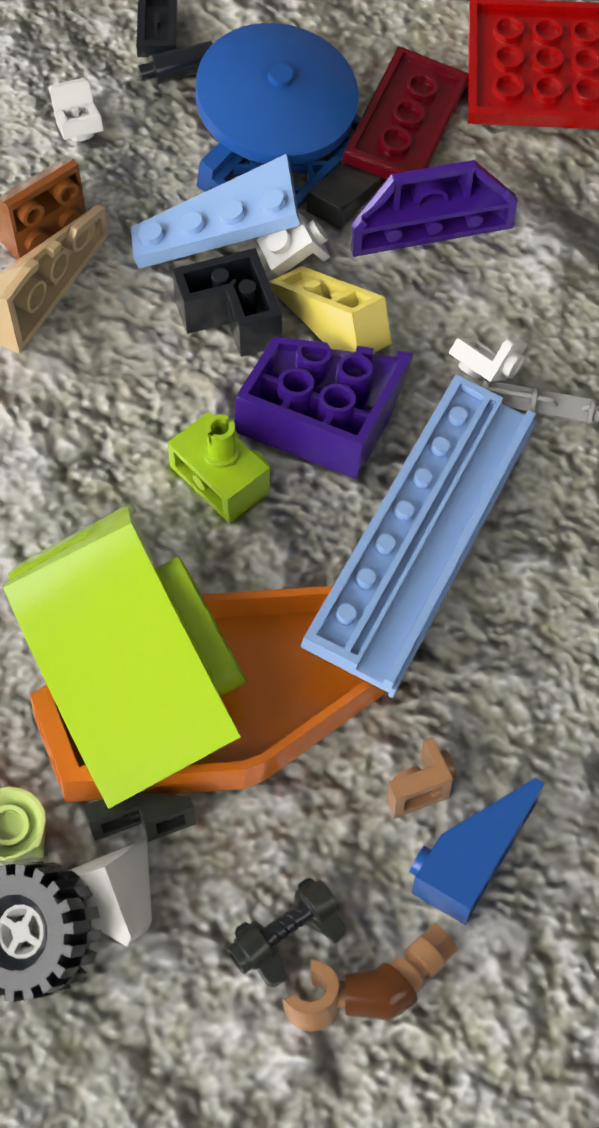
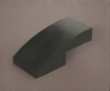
M138 793L108 809L104 799L83 805L94 841L140 824L144 827L148 841L196 825L192 800L190 797L181 795Z

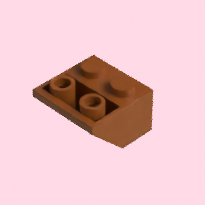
M74 159L52 164L0 196V242L17 260L86 213L79 164Z

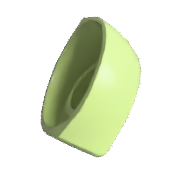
M16 787L0 788V861L13 862L31 858H43L45 855L46 821L45 809L41 802L31 792Z

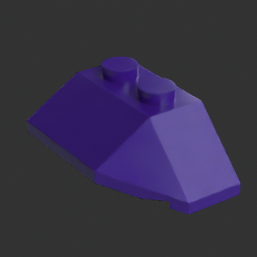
M475 160L391 174L352 223L351 252L353 257L511 229L514 225L518 200L515 193Z

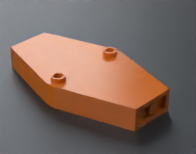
M333 586L201 594L247 681L244 685L221 697L242 737L140 793L185 794L237 790L262 783L387 693L381 688L300 647L306 632ZM46 684L31 694L30 698L33 715L65 803L102 800L103 797Z

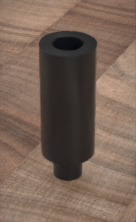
M212 41L150 55L149 63L137 65L140 80L145 81L154 78L156 84L196 75L204 54L213 44Z

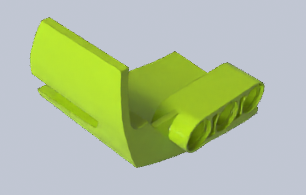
M132 503L17 564L8 573L10 581L3 584V589L30 650L108 809L241 738L242 736L221 697L247 683L237 660L180 556L158 567L133 517V514L137 511Z

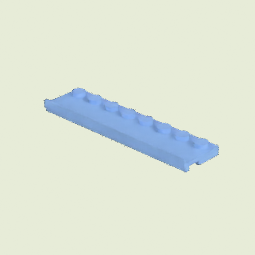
M455 375L306 632L300 647L389 693V697L393 698L537 423V420L534 419L536 413L527 410L524 415L502 404L503 397L461 376Z

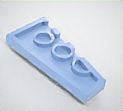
M287 154L132 226L133 258L138 268L141 269L301 226Z

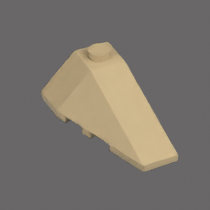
M97 204L0 272L1 346L20 354L109 235L105 207Z

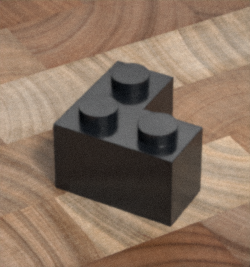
M256 248L172 269L175 303L187 334L228 324L240 357L265 351L273 336L282 337V314Z

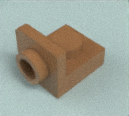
M433 737L423 740L421 761L425 769L421 770L420 767L407 768L395 775L392 781L388 782L386 802L394 819L447 800L450 797L452 781L456 778L455 766L448 751H440Z

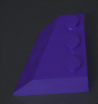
M273 336L236 395L234 417L236 432L357 480L392 416L409 370L413 353L398 351L397 357L373 354V348L357 346L356 352L333 350L326 342Z

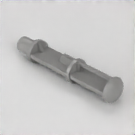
M485 380L481 387L503 397L502 404L516 411L527 412V410H530L537 415L576 421L588 425L599 422V401L594 398L589 399L539 390L538 388H528L495 381L490 382L488 380Z

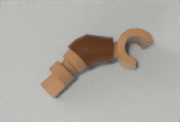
M435 922L405 949V959L398 956L390 964L382 963L374 970L345 974V981H338L337 974L324 962L311 959L312 985L322 988L325 994L320 999L311 1002L303 1001L296 995L283 999L285 1014L291 1024L300 1030L310 1032L323 1030L332 1024L338 1016L340 1008H345L346 1016L390 1020L400 1016L417 1002V993L425 985L423 978L432 979L445 966V962L458 950V947L450 935Z

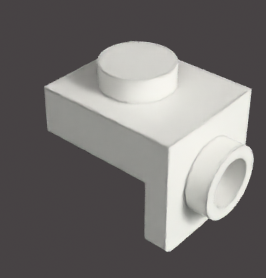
M87 78L50 85L49 92L56 124L64 140L84 141L92 138L94 133L104 131L101 116L93 103L90 84Z
M299 213L301 226L264 235L256 239L271 271L279 277L312 253L323 262L331 257L324 244L328 241V236L315 219L309 222Z
M457 338L449 354L461 361L458 365L459 368L474 378L481 379L483 376L490 382L506 381L507 378H512L521 368L525 359L522 353L527 347V343L521 339H506L498 353H496L475 338Z

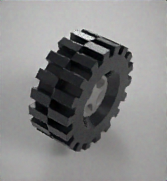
M39 861L0 866V996L5 995L4 1001L17 1002L24 1000L25 1002L62 993L71 988L70 983L81 981L87 974L81 966L94 963L97 952L90 950L89 945L90 943L100 942L101 930L92 929L91 919L100 918L98 906L88 908L86 900L93 896L88 886L75 887L80 876L72 870L62 871L63 865ZM34 920L36 921L38 926V935H36L34 931V926L32 925Z

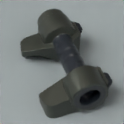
M307 878L298 884L299 889L294 895L295 906L266 927H263L257 921H253L250 924L244 922L236 928L235 936L237 938L233 940L234 943L229 945L226 950L242 974H246L251 969H256L263 981L270 987H276L284 982L287 974L277 944L281 942V939L284 940L290 933L292 934L298 930V927H302L304 924L322 933L333 943H338L344 937L346 926L336 912L339 910L338 902L330 889L320 879L314 881L311 878Z

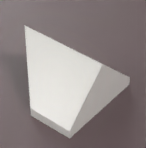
M147 838L68 870H72L80 876L75 887L88 886L93 894L92 897L86 900L88 908L98 906L100 918L91 919L92 927L101 930L102 933L125 946H129L149 929L152 922Z

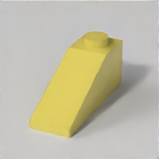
M303 266L269 282L272 291L323 342L328 343L331 349L356 352L357 346L373 348V354H375L377 351L392 344L385 296Z

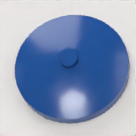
M259 23L232 30L210 46L198 67L195 99L199 115L208 131L230 151L262 164L287 154L290 166L320 159L332 152L344 141L355 119L359 91L355 75L349 63L325 39L310 31L292 25Z

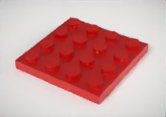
M469 0L467 124L599 129V3L545 0Z

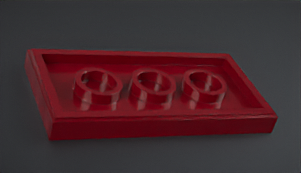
M398 46L344 150L341 162L386 180L391 174L429 168L468 86L469 73Z

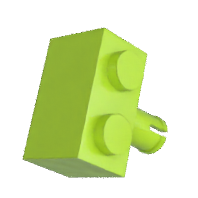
M208 411L167 442L170 467L230 524L270 493L271 468L266 458L259 451H251L240 441V437L235 429V422L232 420L229 423V416L223 414L213 415Z

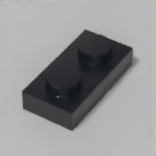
M138 0L137 57H149L153 54L177 49L178 0Z

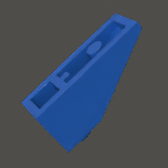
M534 778L441 834L432 849L423 846L409 873L415 876L412 894L466 925L536 806L544 782Z

